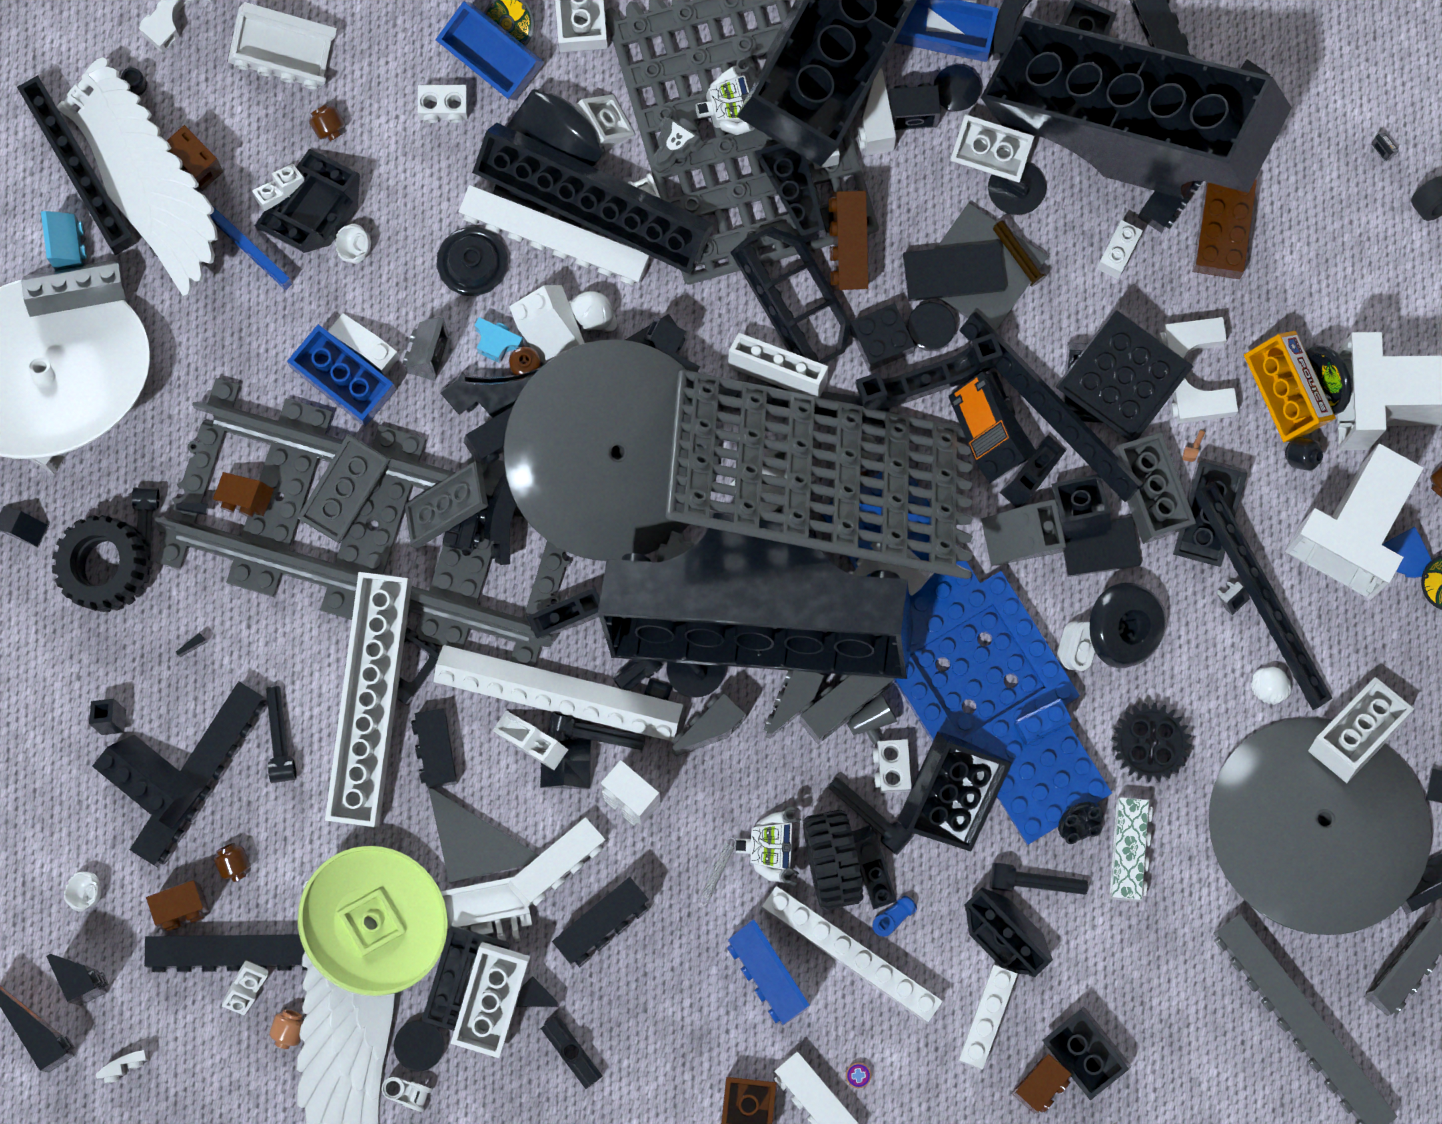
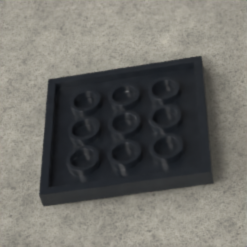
M1114 309L1055 387L1131 442L1141 436L1194 366L1120 311Z

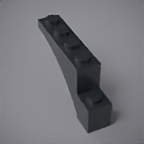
M654 317L644 337L648 341L649 346L669 355L686 370L699 371L701 366L676 354V351L680 350L684 345L686 331L663 318Z
M541 367L523 374L500 377L465 375L462 371L443 387L440 394L459 415L465 410L468 413L471 412L480 403L487 413L494 418L514 406L522 389Z

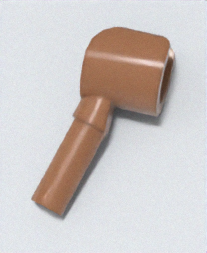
M1203 430L1199 431L1193 447L1185 446L1182 460L1189 462L1196 460L1199 445L1205 434Z

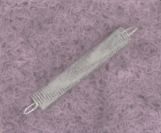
M726 841V845H725L724 848L722 849L723 852H722L721 855L719 856L720 859H719V861L715 864V866H716V865L720 862V860L725 856V854L723 855V853L727 850V848H725V847L728 845V844H727V841ZM728 855V857L725 859V861L723 862V863H725V864H724V865L722 866V868L718 871L719 875L715 878V880H716L718 877L721 876L722 871H723L724 867L726 866V862L728 861V859H729V857H730L729 855ZM717 880L712 885L713 889L709 892L707 896H711L712 892L714 891V887L718 882Z

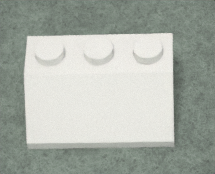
M965 114L950 161L1019 183L1034 136Z

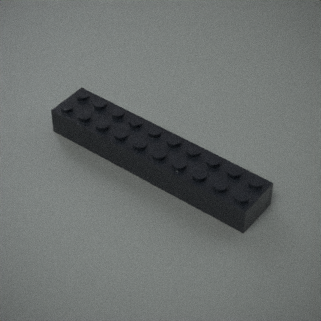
M497 122L486 130L472 172L688 274L699 264L714 224Z

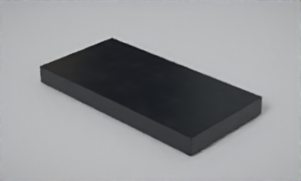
M999 242L903 253L908 302L1005 291Z

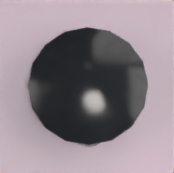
M954 65L946 67L939 72L934 80V85H938L939 103L949 112L967 110L980 97L981 85L979 78L972 70L965 66Z
M1089 801L1072 806L1059 820L1058 831L1060 836L1070 845L1089 836H1098L1102 831L1101 823L1104 815L1102 808L1097 803Z

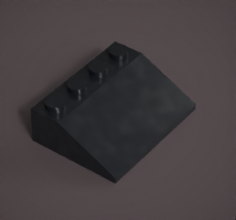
M938 731L897 820L908 832L971 852L1012 763L960 738Z

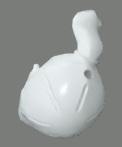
M595 291L583 292L572 301H569L577 324L582 325V331L586 329V331L602 330L604 332H612L616 329L617 320L613 314L612 304L603 294Z

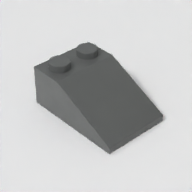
M437 317L419 322L418 328L413 329L410 342L413 343L411 351H406L403 359V365H405L408 374L435 381L449 338L444 318Z

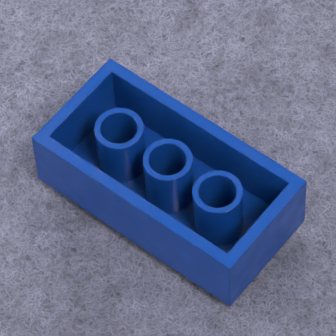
M319 324L287 360L289 367L364 427L367 426L396 391L394 383Z

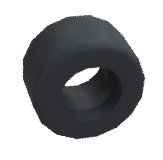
M1442 176L1435 177L1424 183L1411 198L1412 206L1423 220L1431 221L1442 216Z

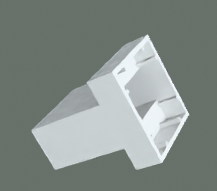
M1352 332L1337 352L1347 366L1352 385L1351 399L1348 406L1343 412L1337 414L1339 451L1369 450L1386 431V426H1442V356H1383L1382 332Z
M1378 444L1360 465L1333 516L1330 517L1314 508L1298 526L1285 552L1371 600L1390 583L1404 558L1382 546V543L1420 476L1423 467Z

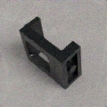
M408 627L406 628L404 643L411 642L427 653L429 658L412 682H407L399 676L397 699L407 706L436 667L440 655L438 654L439 648L428 641L426 644L418 640L419 635Z

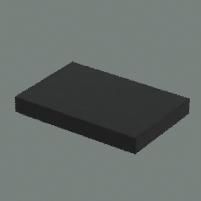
M1133 517L1111 520L1112 530L1064 539L1066 548L1063 555L1067 577L1139 567L1141 563Z

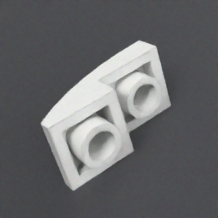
M293 163L272 173L273 181L252 190L255 200L264 211L286 199L304 182L303 176Z
M245 961L233 980L222 1002V1007L245 1015L255 1001L257 991L267 978L268 969Z
M148 1051L133 1052L110 1062L96 1073V1078L104 1079V1083L120 1081L119 1076L126 1075L124 1065H128V1069L143 1067V1062L149 1061Z

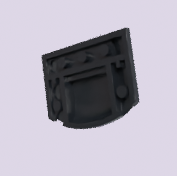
M532 89L506 127L595 167L605 153L604 146L600 148L596 137L598 133L591 122L580 110L562 97L553 93L538 92L539 89Z
M450 925L422 1022L454 1031L479 946L484 942L509 950V942Z

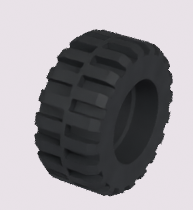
M92 515L87 516V521L79 519L74 522V528L68 527L64 531L66 536L63 539L59 538L56 543L59 546L58 551H53L52 559L56 560V565H52V573L58 575L55 578L56 585L63 588L61 593L66 598L71 599L76 605L101 612H110L112 609L116 611L124 609V603L131 605L136 601L134 598L136 594L142 595L145 590L142 587L144 582L149 583L151 576L147 575L148 569H152V561L148 560V556H151L150 547L144 545L146 539L138 533L135 527L116 518L105 515L100 517ZM106 541L112 542L119 553L117 572L106 584L94 586L89 582L85 571L87 557L98 544Z
M835 810L807 816L803 820L804 838L810 871L820 908L830 910L859 904L863 900L862 878L852 829L846 812Z

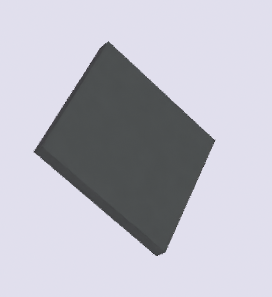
M968 203L936 249L999 242L1005 291L938 299L966 318H969L972 313L977 312L997 331L1031 281L994 232L993 226L997 222ZM1015 235L1037 267L1041 269L1048 256Z

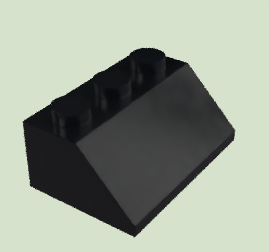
M53 954L46 956L67 1002L82 1006L108 993L106 986L109 984L103 972Z
M1084 1006L1042 1040L1060 1064L1072 1074V1079L1089 1100H1092L1132 1066Z

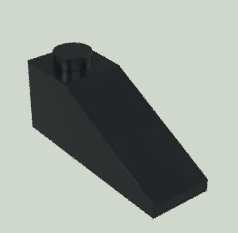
M1049 435L1035 448L1038 453L1022 463L999 492L1016 508H1019L1033 496L1066 452Z
M594 587L528 615L527 619L536 639L598 618L600 597Z

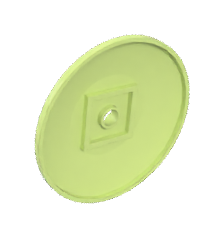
M362 846L334 855L313 873L300 898L298 930L308 958L327 980L355 994L385 996L401 992L413 986L434 967L446 941L447 911L437 884L419 863L393 849ZM367 917L373 918L377 924L376 929L370 930L366 928L364 919Z

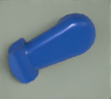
M902 896L897 900L898 903L873 920V930L878 936L885 937L892 934L908 916L916 912L917 906L910 897Z

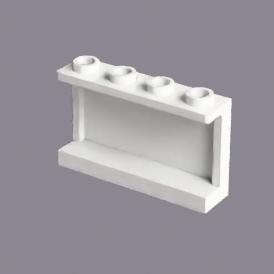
M244 2L238 9L228 63L234 64V67L237 69L248 70L249 68L256 70L259 75L267 77L274 75L280 77V80L283 82L302 83L305 88L315 90L321 88L326 82L324 74L330 44L335 38L337 28Z

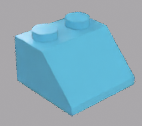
M42 211L41 217L46 257L54 270L84 265L83 259H87V250L85 244L81 245L80 236L84 235L82 221H78L75 214Z

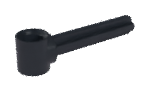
M133 487L132 508L134 511H138L137 530L146 539L144 545L150 547L151 550L152 513L159 509V501H157L160 500L159 488Z
M270 686L266 689L273 750V758L268 761V775L272 784L296 780L297 771L294 758L288 756L280 686Z
M556 712L551 713L547 735L555 740L568 741L571 736L638 750H643L645 736L574 722V717Z
M836 777L829 784L828 788L882 835L880 841L895 855H898L914 837L900 823L894 822L891 824L840 778Z
M992 863L989 888L993 890L1012 891L1014 886L1081 895H1086L1088 892L1087 880L1018 872L1014 865Z

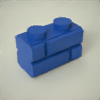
M1060 698L1017 719L1014 722V726L1026 746L1056 731L1058 728L1070 724L1072 719Z

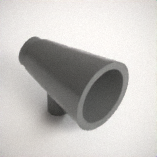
M880 693L850 719L851 721L847 722V725L853 736L866 732L872 743L876 744L882 740L876 729L898 721L884 695Z

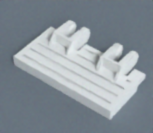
M513 877L441 891L447 911V935L450 925L468 930V927H471V931L483 935L494 933L492 922H495L498 939L506 941L502 922L511 920L513 939H515V942L521 941L517 917H520L522 927L533 925L529 907L527 908L508 886Z

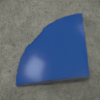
M1415 527L1382 544V546L1404 557L1396 572L1405 574L1406 578L1422 577L1425 567L1432 561Z

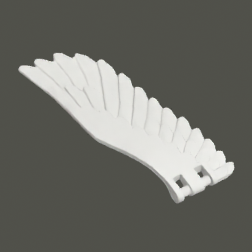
M99 58L90 65L81 76L82 80L79 84L75 83L67 93V99L61 101L57 108L74 121L86 137L96 159L108 196L154 250L183 296L190 295L192 289L191 279L196 282L202 281L204 274L201 263L211 264L214 262L215 254L211 242L218 239L216 226L210 217V214L214 212V208L203 194L195 190L199 184L194 176L181 170L182 160L168 152L171 146L159 136L161 133L159 127L149 121L152 115L150 111L138 104L141 100L140 96L129 91L130 85L125 80L118 78L119 71L107 67L110 63L109 59ZM89 86L94 89L91 94L86 90ZM74 104L81 107L78 112L72 108Z
M308 881L304 883L303 889L305 888ZM367 917L364 919L366 928L370 930L376 929L377 924L373 918ZM304 952L302 966L308 969L303 981V989L307 994L302 1010L303 1014L307 1015L299 1033L300 1039L304 1041V1045L297 1056V1071L302 1072L298 1084L297 1106L305 1108L306 1124H378L381 1074L393 1017L395 993L385 996H365L346 991L327 980L314 967L306 952Z

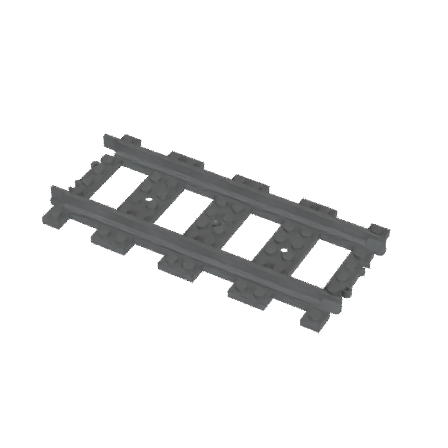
M216 378L208 403L199 401L192 404L196 410L213 414L214 422L211 423L203 420L197 434L200 443L197 441H190L188 443V450L196 455L189 459L183 480L177 483L178 488L184 489V496L182 498H172L174 507L170 518L161 516L154 519L157 523V530L165 533L156 563L181 570L187 548H193L233 560L226 581L227 584L274 597L282 574L326 587L320 611L352 620L358 573L384 575L411 487L428 491L456 472L420 462L426 438L379 425L372 448L391 460L344 536L335 563L291 551L289 549L299 521L297 517L303 509L318 459L331 462L344 441L326 435L333 412L287 398L278 421L235 409L233 407L240 385ZM225 432L270 445L259 481L272 487L274 491L264 516L256 514L253 517L247 516L241 536L198 524L196 521L199 514L176 510V503L203 502ZM472 455L468 465L476 461ZM496 460L490 465H487V463L481 465L488 505L495 487L505 473L504 461ZM279 492L284 494L282 501L275 500V495ZM516 505L513 516L525 519ZM371 521L378 522V527L374 530L369 528ZM480 523L478 532L481 533L480 544L478 547L474 546L473 552L469 556L463 555L462 550L443 545L429 591L414 586L411 587L408 611L421 615L416 633L419 635L418 640L428 641L441 647L446 645L463 650L470 629L515 642L510 662L535 668L541 646L550 647L554 640L549 635L536 639L527 616L552 606L551 602L553 600H556L557 603L560 602L557 596L551 595L558 592L564 570L570 566V562L562 558L563 553L566 551L554 546L549 541L546 542L523 618L477 605L492 558L491 544H494V541L484 538V524Z

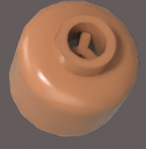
M283 1010V1012L275 1015L269 1035L275 1041L277 1047L289 1049L290 1046L300 1044L299 1033L304 1021L300 1013L292 1010Z

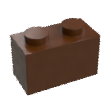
M223 472L213 500L220 503V508L228 512L234 513L236 509L239 510V513L248 517H253L254 514L264 516L274 489L259 480Z

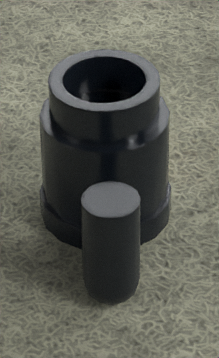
M129 67L122 72L121 79L130 85L129 91L138 96L146 91L147 81L140 70Z

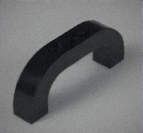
M995 333L971 340L966 350L951 358L886 379H882L880 373L877 372L856 379L855 385L865 409H886L965 383L985 370L987 372L1000 362L1003 354Z

